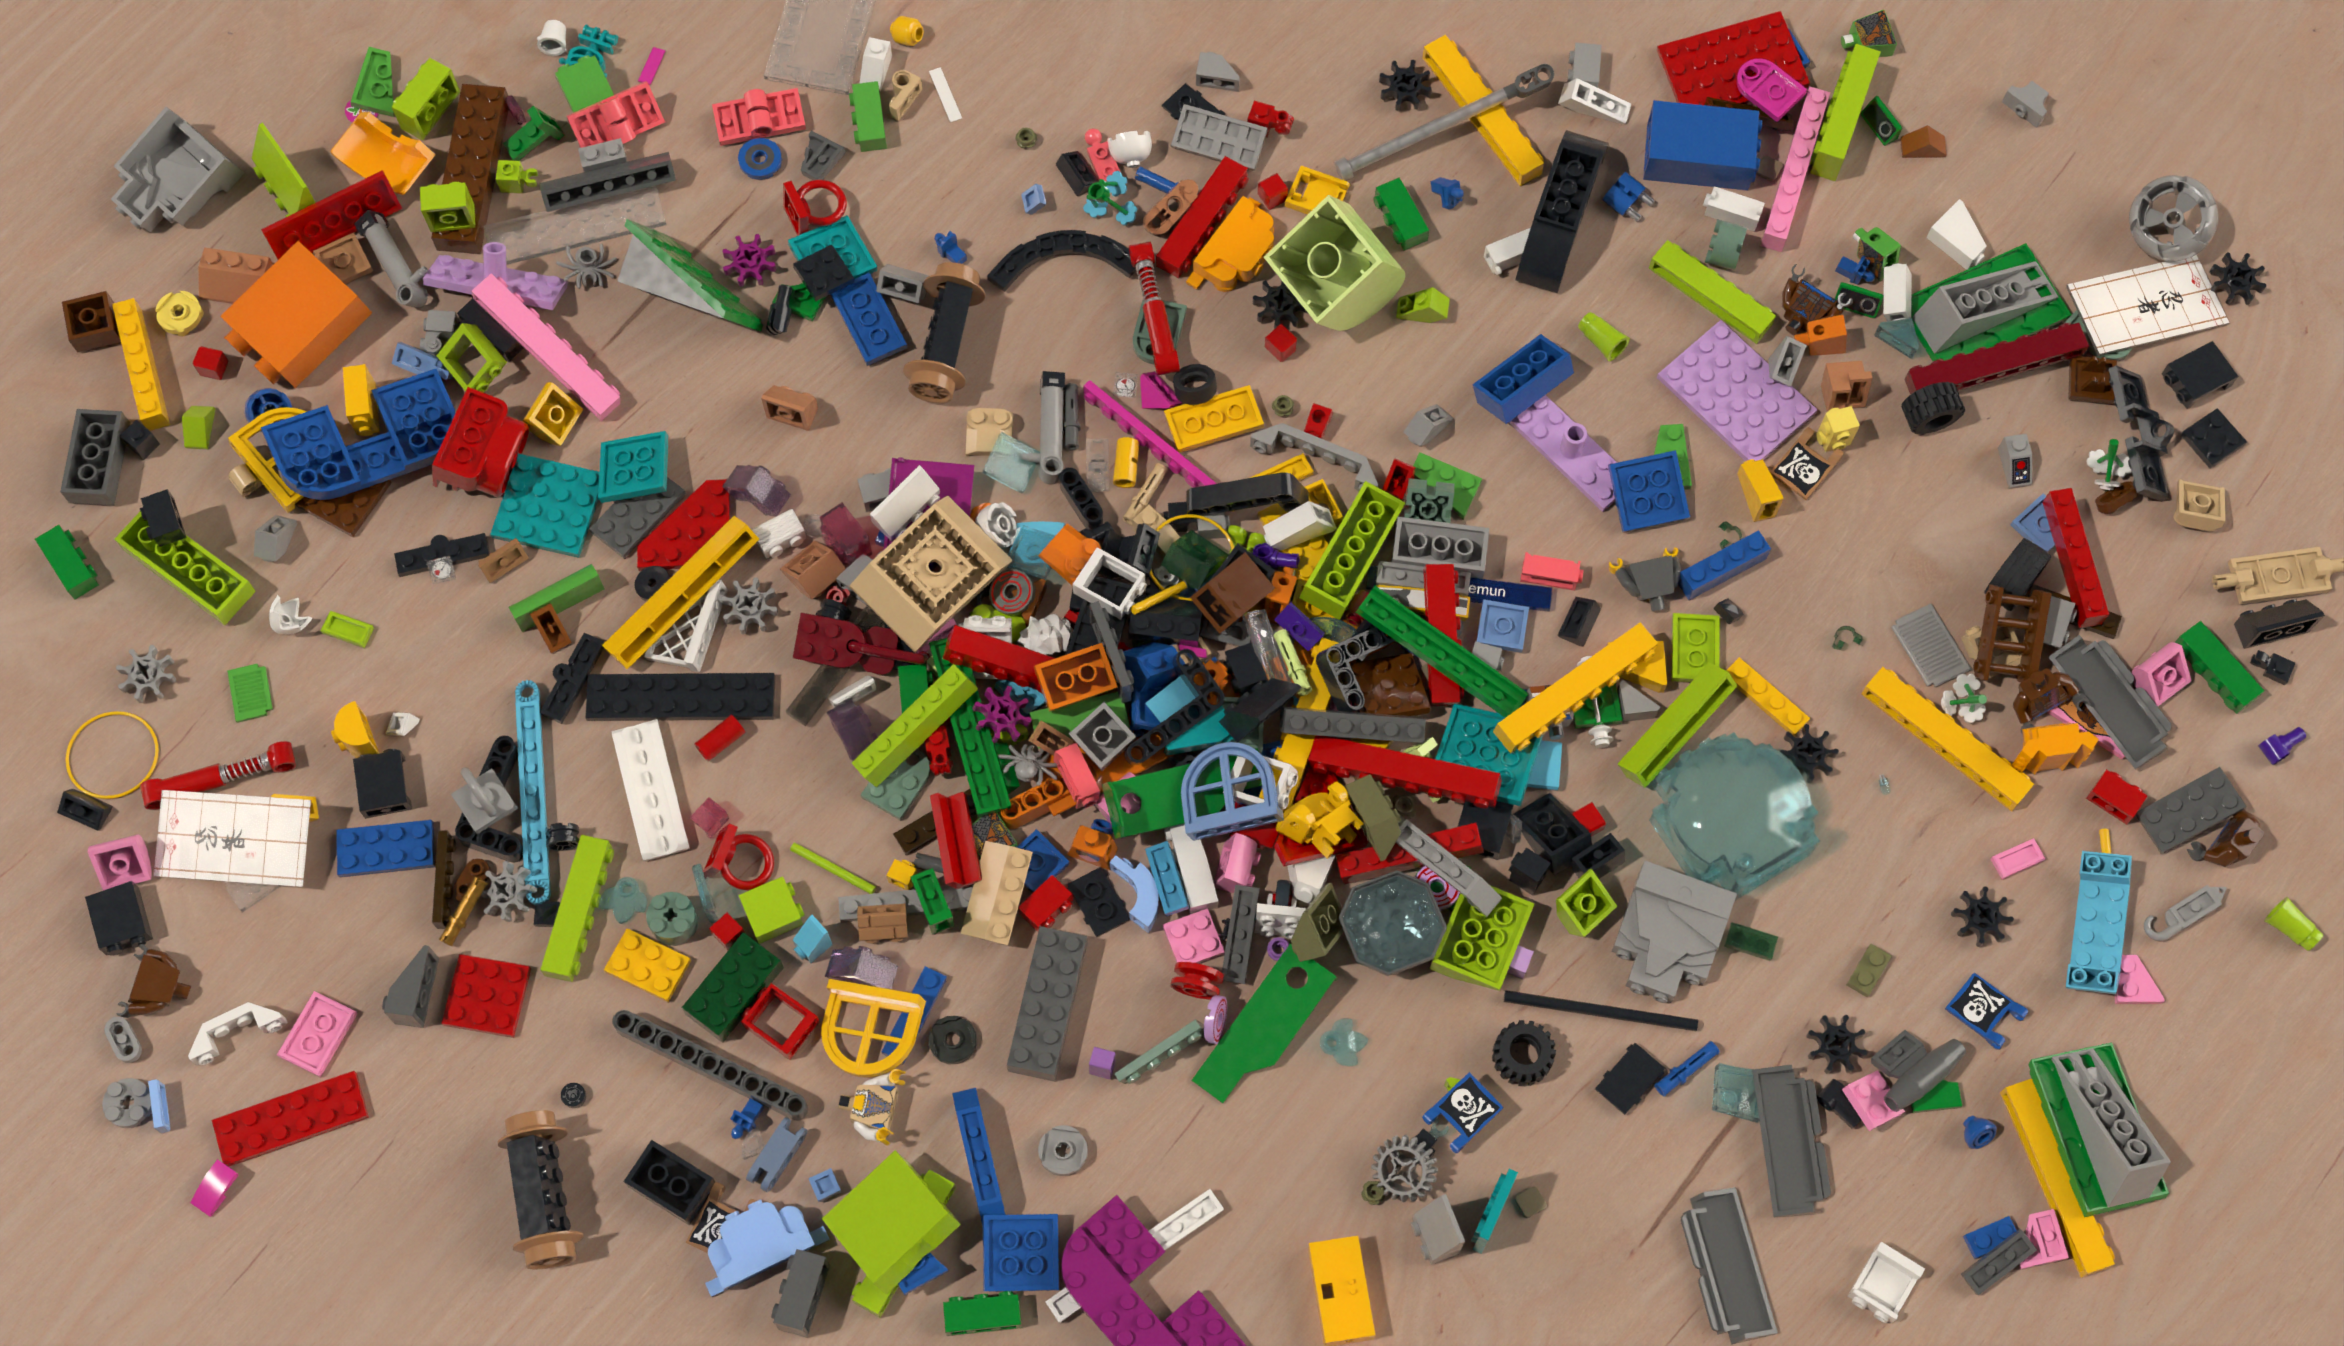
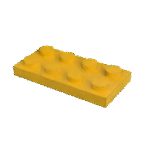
M1250 385L1214 395L1212 399L1202 404H1184L1164 410V416L1179 453L1264 428V422Z
M1276 503L1259 511L1257 516L1263 526L1286 514V511ZM1322 535L1287 549L1279 550V552L1299 554L1298 568L1293 569L1296 571L1297 583L1298 580L1307 583L1329 544Z

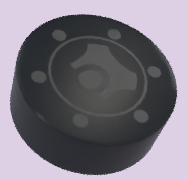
M569 1083L561 1091V1100L569 1108L582 1106L587 1097L585 1089L578 1083Z

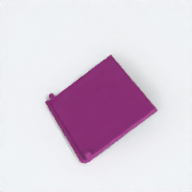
M902 457L892 458L889 495L920 465L939 487V500L949 496L970 517L975 465L909 460ZM927 506L922 512L925 513L930 506ZM911 521L905 528L907 529L913 522ZM885 536L884 549L887 548L896 539V537L891 541L888 537Z

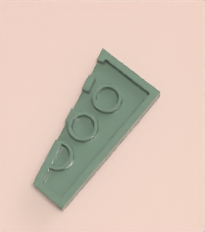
M1195 1019L1114 1074L1121 1083H1134L1141 1077L1142 1073L1155 1069L1162 1061L1176 1055L1184 1048L1203 1038L1204 1024Z

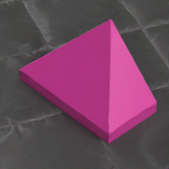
M1155 371L1142 373L1140 376L1142 408H1172L1183 404L1177 399L1175 393L1162 378L1157 376Z

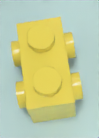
M1852 406L1842 409L1833 408L1826 412L1816 434L1817 441L1820 445H1823L1825 452L1835 451L1836 449L1842 450L1846 446L1851 445L1860 426Z

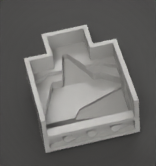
M165 107L114 165L120 171L118 176L125 183L111 200L117 204L115 209L125 217L129 215L132 218L130 222L139 230L144 228L151 232L164 217L171 223L176 221L183 226L191 216L194 217L213 194L221 190L228 193L245 173L187 121L168 107Z
M1644 861L1638 873L1611 951L1616 953V956L1621 959L1634 960L1626 987H1629L1636 994L1643 995L1646 993L1651 995L1658 1002L1667 1003L1668 1001L1671 1003L1676 995L1681 977L1685 978V981L1690 984L1703 985L1720 945L1737 893Z

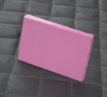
M314 991L277 1056L321 1078L358 1013Z

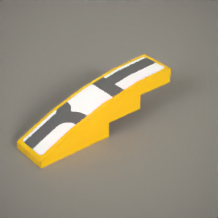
M1375 585L1415 614L1425 616L1424 589ZM1459 595V607H1456V616H1460L1461 621H1466L1469 615L1470 597Z

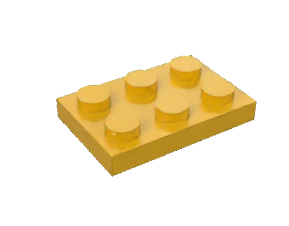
M627 928L606 964L604 972L661 1000L669 1002L691 959Z

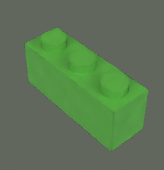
M878 81L852 84L853 93H849L850 106H855V112H851L853 125H857L858 131H854L855 144H860L861 152L887 149Z

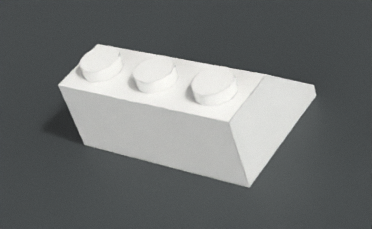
M919 465L870 513L871 521L892 541L906 530L905 527L911 521L914 523L923 515L922 511L927 506L931 507L940 499L938 496L940 489Z

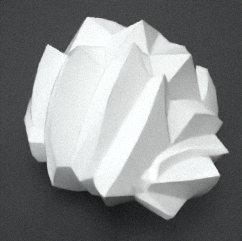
M1056 614L1048 615L1039 621L1030 616L1029 626L1020 632L1021 636L1018 642L1024 644L1026 649L1044 655H1052L1054 652L1067 651L1073 629L1067 619H1062Z

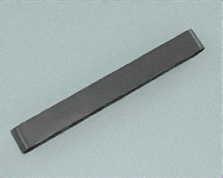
M620 1010L613 1016L612 1024L621 1036L749 1099L751 1098L792 1120L798 1121L806 1117L808 1105L800 1094L630 1011ZM622 1020H631L628 1027L620 1028L619 1025ZM644 1030H652L650 1037L641 1038V1033ZM673 1040V1045L670 1048H662L664 1041ZM686 1051H695L691 1059H683ZM708 1061H716L713 1069H704ZM736 1071L738 1074L734 1080H726L728 1072ZM750 1082H759V1086L756 1090H747V1086ZM771 1093H781L777 1101L772 1102L768 1100ZM799 1102L802 1104L800 1111H790L793 1103Z

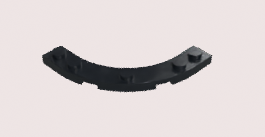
M1060 230L1038 235L1036 239L1015 247L987 275V280L1005 292L1031 265L1045 258L1061 254H1082L1100 259L1128 278L1136 272V268L1132 267L1129 249L1116 240L1104 235L1100 237L1088 234L1082 230Z

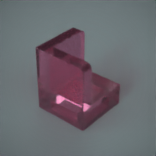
M710 797L690 817L695 824L704 830L706 836L710 839L729 820L727 812Z

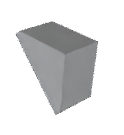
M1786 336L1768 359L1769 378L1791 387L1807 345Z
M1624 680L1620 682L1617 693L1622 722L1654 719L1660 710V706Z

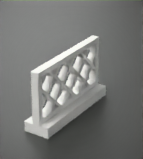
M718 580L708 589L707 594L700 597L685 612L688 622L678 628L674 623L672 625L674 630L664 636L662 635L646 651L644 656L646 660L687 667L691 671L700 673L723 605L721 597H726L728 591L722 580ZM699 605L701 608L700 614L691 619L687 612ZM692 626L694 629L693 635L684 640L680 632ZM678 635L681 642L669 648L666 641ZM664 643L667 651L660 655L653 654L655 647ZM685 647L687 652L684 660L675 659L673 653Z

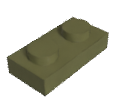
M1870 944L1846 985L1868 997L1892 956L1875 945Z

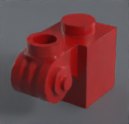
M1254 100L1247 122L1266 127L1268 129L1266 138H1268L1271 128H1275L1278 134L1288 135L1291 131L1294 117L1284 110H1275V106Z
M946 725L938 727L925 740L928 760H932L929 765L930 770H932L935 776L944 775V773L950 774L951 769H953V760L949 758L952 755Z

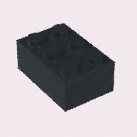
M651 1140L623 1182L631 1190L687 1225H690L709 1197L716 1181L710 1175Z

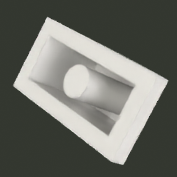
M869 37L863 55L860 83L878 81L880 92L892 58L889 41Z

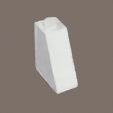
M1959 199L1931 227L1926 238L1967 270L1973 265L1976 266L1981 263L1985 257L1983 253L1987 246L1963 201Z
M1310 501L1263 526L1266 533L1264 538L1267 544L1278 550L1287 549L1337 530L1330 510Z
M1336 854L1331 855L1328 859L1322 857L1287 866L1292 897L1311 904L1323 889Z

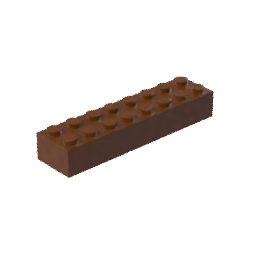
M462 84L442 185L452 182L466 183L474 202L475 228L432 232L431 239L437 251L481 254L510 106V98L505 87Z

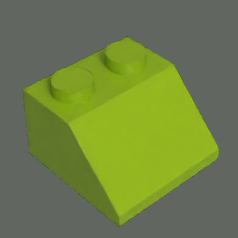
M1589 869L1556 899L1557 917L1569 934L1585 937L1617 907L1592 869Z

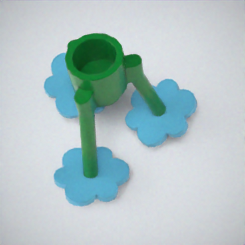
M1115 171L1112 175H1108L1107 181L1100 179L1099 182L1093 183L1089 187L1087 203L1083 209L1092 218L1098 215L1104 216L1107 213L1106 207L1110 204L1119 211L1116 215V220L1121 222L1122 225L1125 226L1128 222L1132 223L1136 219L1135 213L1138 208L1134 206L1132 201H1128L1125 206H1120L1109 198L1110 193L1117 197L1119 194H1125L1127 191V186L1125 185L1127 178L1122 177L1120 171Z

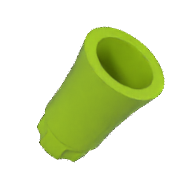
M1592 312L1586 314L1578 324V328L1584 333V336L1601 351L1608 361L1617 358L1629 343L1630 338L1619 332L1604 319Z
M2288 897L2281 900L2264 920V922L2278 929L2307 951L2311 950L2323 937V934L2316 928V925Z

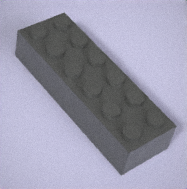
M1040 926L1007 1061L1008 1072L1056 1082L1088 945L1087 936Z

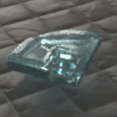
M1718 1063L1715 1066L1713 1111L1755 1123L1760 1121L1753 1069L1734 1067Z

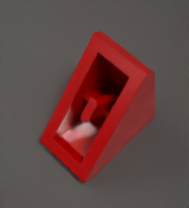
M1395 458L1382 490L1403 501L1407 494L1409 478L1414 479L1416 467Z

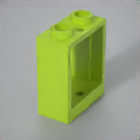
M462 323L436 355L465 391L467 387L483 393L486 392L489 384L502 372V368L507 363L478 326L474 324ZM471 343L487 361L473 379L458 362Z

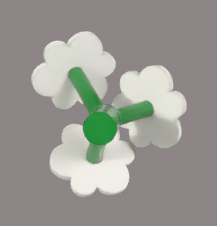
M2117 439L2109 441L2106 455L2103 450L2098 449L2090 451L2089 458L2087 459V465L2095 473H2106V479H2095V484L2100 485V488L2105 491L2114 490V487L2121 486L2120 482L2111 480V475H2118L2122 478L2126 473L2132 472L2128 465L2129 457L2124 453L2117 456L2119 444Z
M1966 674L1958 675L1957 682L1953 684V688L1956 690L1958 697H1965L1966 695L1968 697L1956 699L1952 690L1944 691L1941 699L1943 710H1945L1946 714L1952 716L1956 714V707L1960 704L1958 714L1964 717L1965 722L1973 723L1975 720H1982L1983 713L1986 710L1983 704L1986 703L1987 697L1983 694L1974 695L1975 690L1979 689L1981 685L1979 680L1976 679L1974 674H1969L1968 676Z

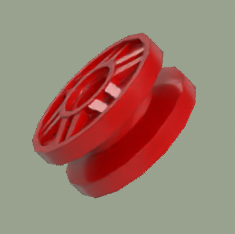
M1178 962L1175 964L1174 972L1181 977L1171 979V988L1182 994L1199 999L1211 1000L1214 995H1220V989L1215 985L1223 983V973L1212 967L1193 962Z

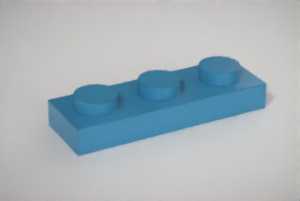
M1165 841L1146 848L1145 851L1165 915L1170 916L1190 909L1170 843Z

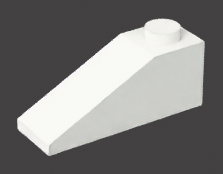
M1578 78L1564 84L1558 103L1577 113L1623 125L1626 124L1631 103Z

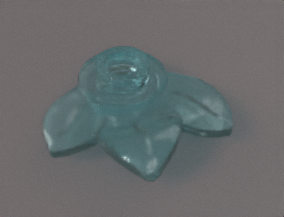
M624 877L616 883L615 887L604 891L599 901V908L613 909L616 920L619 924H623L631 919L634 911L640 913L646 911L647 898L639 891V885L635 879ZM630 886L631 891L629 893H624V888Z
M1349 1018L1336 1021L1331 1031H1327L1321 1036L1320 1048L1324 1053L1333 1055L1337 1063L1344 1066H1355L1358 1064L1355 1053L1366 1046L1368 1039L1361 1033L1352 1031L1353 1022ZM1334 1040L1336 1046H1328L1327 1041Z

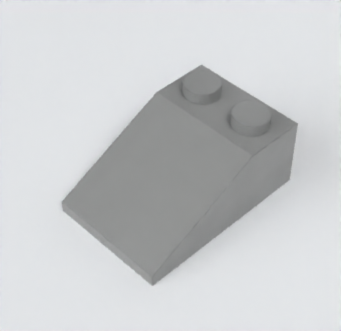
M1446 1194L1414 1214L1411 1227L1416 1237L1420 1236L1423 1244L1420 1246V1250L1425 1260L1429 1259L1432 1265L1459 1255L1465 1240Z

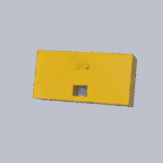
M1358 1235L1309 1243L1308 1253L1324 1346H1337L1374 1340L1375 1330Z

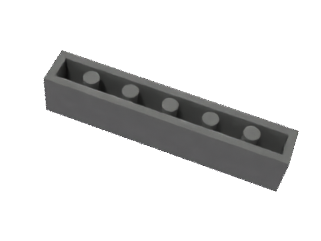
M665 152L540 183V190L546 211L549 212L676 181L670 154Z
M1281 707L1279 731L1292 734L1424 743L1426 719L1414 716Z

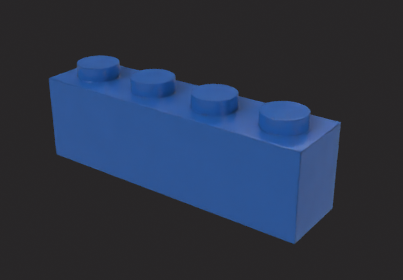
M1758 530L1681 571L1678 585L1687 599L1691 600L1766 560L1771 548Z

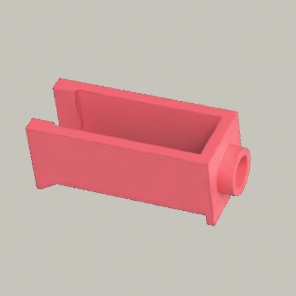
M1526 552L1520 582L1575 591L1577 583L1582 582L1584 570L1580 569L1581 561H1578L1576 564L1574 561L1539 555L1531 556Z
M1077 743L1055 751L1054 762L1057 764L1074 802H1077L1076 808L1078 809L1083 806L1088 808L1096 804L1099 799L1100 790Z

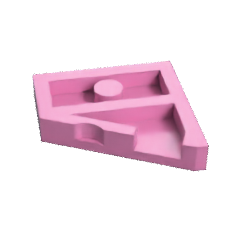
M2122 955L2117 993L2114 994L2115 1004L2164 1003V997L2137 955Z
M2054 1209L2030 1214L2025 1234L2037 1251L2020 1263V1270L2068 1259V1253Z

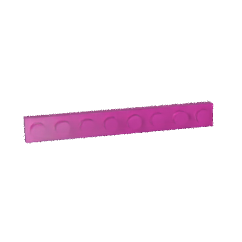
M1089 380L1083 386L1084 398L1089 404L1099 407L1106 418L1115 420L1122 431L1125 433L1129 432L1134 436V439L1139 441V445L1148 447L1156 459L1165 461L1172 472L1175 474L1179 473L1185 478L1189 486L1194 488L1217 484L1092 381Z

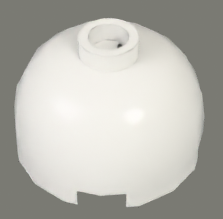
M1137 131L1117 134L1115 140H1112V138L1107 139L1112 158L1120 164H1127V168L1140 166V162L1147 159L1152 148L1151 135L1148 131H1144V135H1138Z
M1003 502L999 504L993 503L983 508L976 517L975 523L1001 549L1015 544L1019 539L1020 527L1016 528L1014 517H1017L1016 513Z

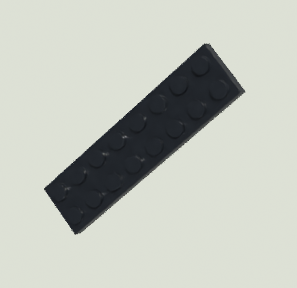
M775 673L588 674L585 718L587 721H652L658 719V721L725 720L730 715H733L737 720H774Z

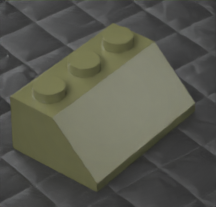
M1371 774L1344 787L1348 792L1354 814L1364 823L1362 830L1380 861H1383L1387 858L1401 834L1398 825L1401 819L1396 809L1391 810L1393 805L1388 795L1383 796L1385 792L1379 781L1375 782Z
M1332 883L1326 884L1303 912L1291 939L1292 949L1297 954L1300 962L1326 956L1344 933L1339 921L1342 907Z

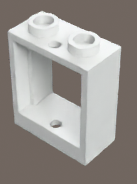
M1097 547L1073 583V593L1090 603L1099 601L1101 608H1106L1108 613L1121 620L1125 613L1128 615L1131 612L1130 607L1135 604L1133 602L1137 595H1142L1147 584L1145 583V574ZM1102 565L1134 582V585L1120 606L1087 589Z
M1237 756L1231 771V779L1250 775L1254 764L1243 757ZM1263 756L1271 768L1282 771L1276 786L1278 807L1283 811L1288 806L1290 791L1297 783L1298 771L1291 764ZM1247 782L1232 785L1234 801L1246 805L1264 802V799L1243 793Z

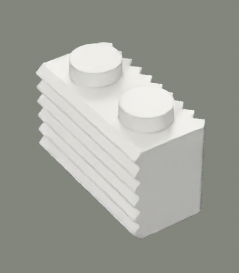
M793 509L751 529L759 538L757 544L766 559L770 556L774 558L781 555L783 550L790 546H799L807 538L805 530Z

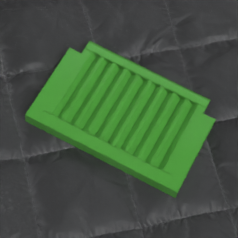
M258 664L227 670L236 722L239 723L267 716L266 711L273 710L266 667H259Z

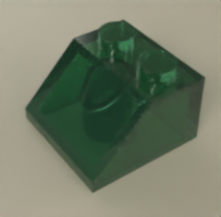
M1191 530L1171 544L1161 565L1170 574L1184 580L1189 587L1199 590L1212 579L1229 554Z

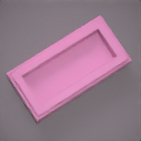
M2033 838L1992 856L1990 860L2003 880L2043 862L2045 857Z

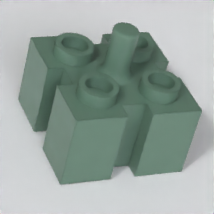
M1409 478L1404 517L1450 523L1454 484L1436 482V487L1427 486V480Z

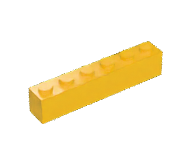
M134 298L114 303L112 307L140 421L149 431L169 426L170 421L142 309Z

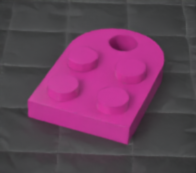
M1766 59L1750 60L1744 63L1738 71L1737 87L1740 93L1776 122L1807 93V89ZM1748 70H1753L1756 72L1757 75L1754 77H1749L1745 74V72Z

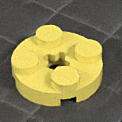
M180 291V293L176 294L168 293L160 299L156 306L159 325L166 332L177 334L178 336H185L196 328L204 315L197 298L187 291ZM182 309H184L183 314L181 316L176 317V314L174 312L176 310L181 311Z

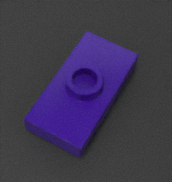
M1291 602L1274 619L1307 651L1325 634Z

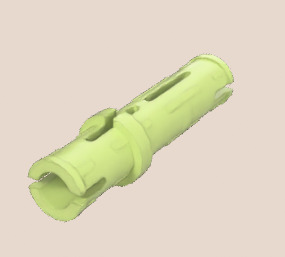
M1286 629L1279 630L1273 637L1289 670L1287 674L1290 679H1293L1295 684H1299L1302 687L1297 692L1298 695H1307L1312 691L1306 676L1307 670L1304 665H1301L1288 631Z

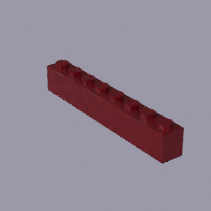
M2079 322L2075 324L2065 323L2054 330L2043 329L2036 335H2022L2015 341H2001L1995 344L1994 347L1987 349L1986 347H1980L1974 350L1973 353L1966 355L1965 353H1959L1953 356L1952 359L1945 361L1938 359L1924 367L1922 365L1914 366L1908 371L1904 380L1910 395L1925 386L1940 382H1952L1959 391L2082 356L2088 349L2089 344Z

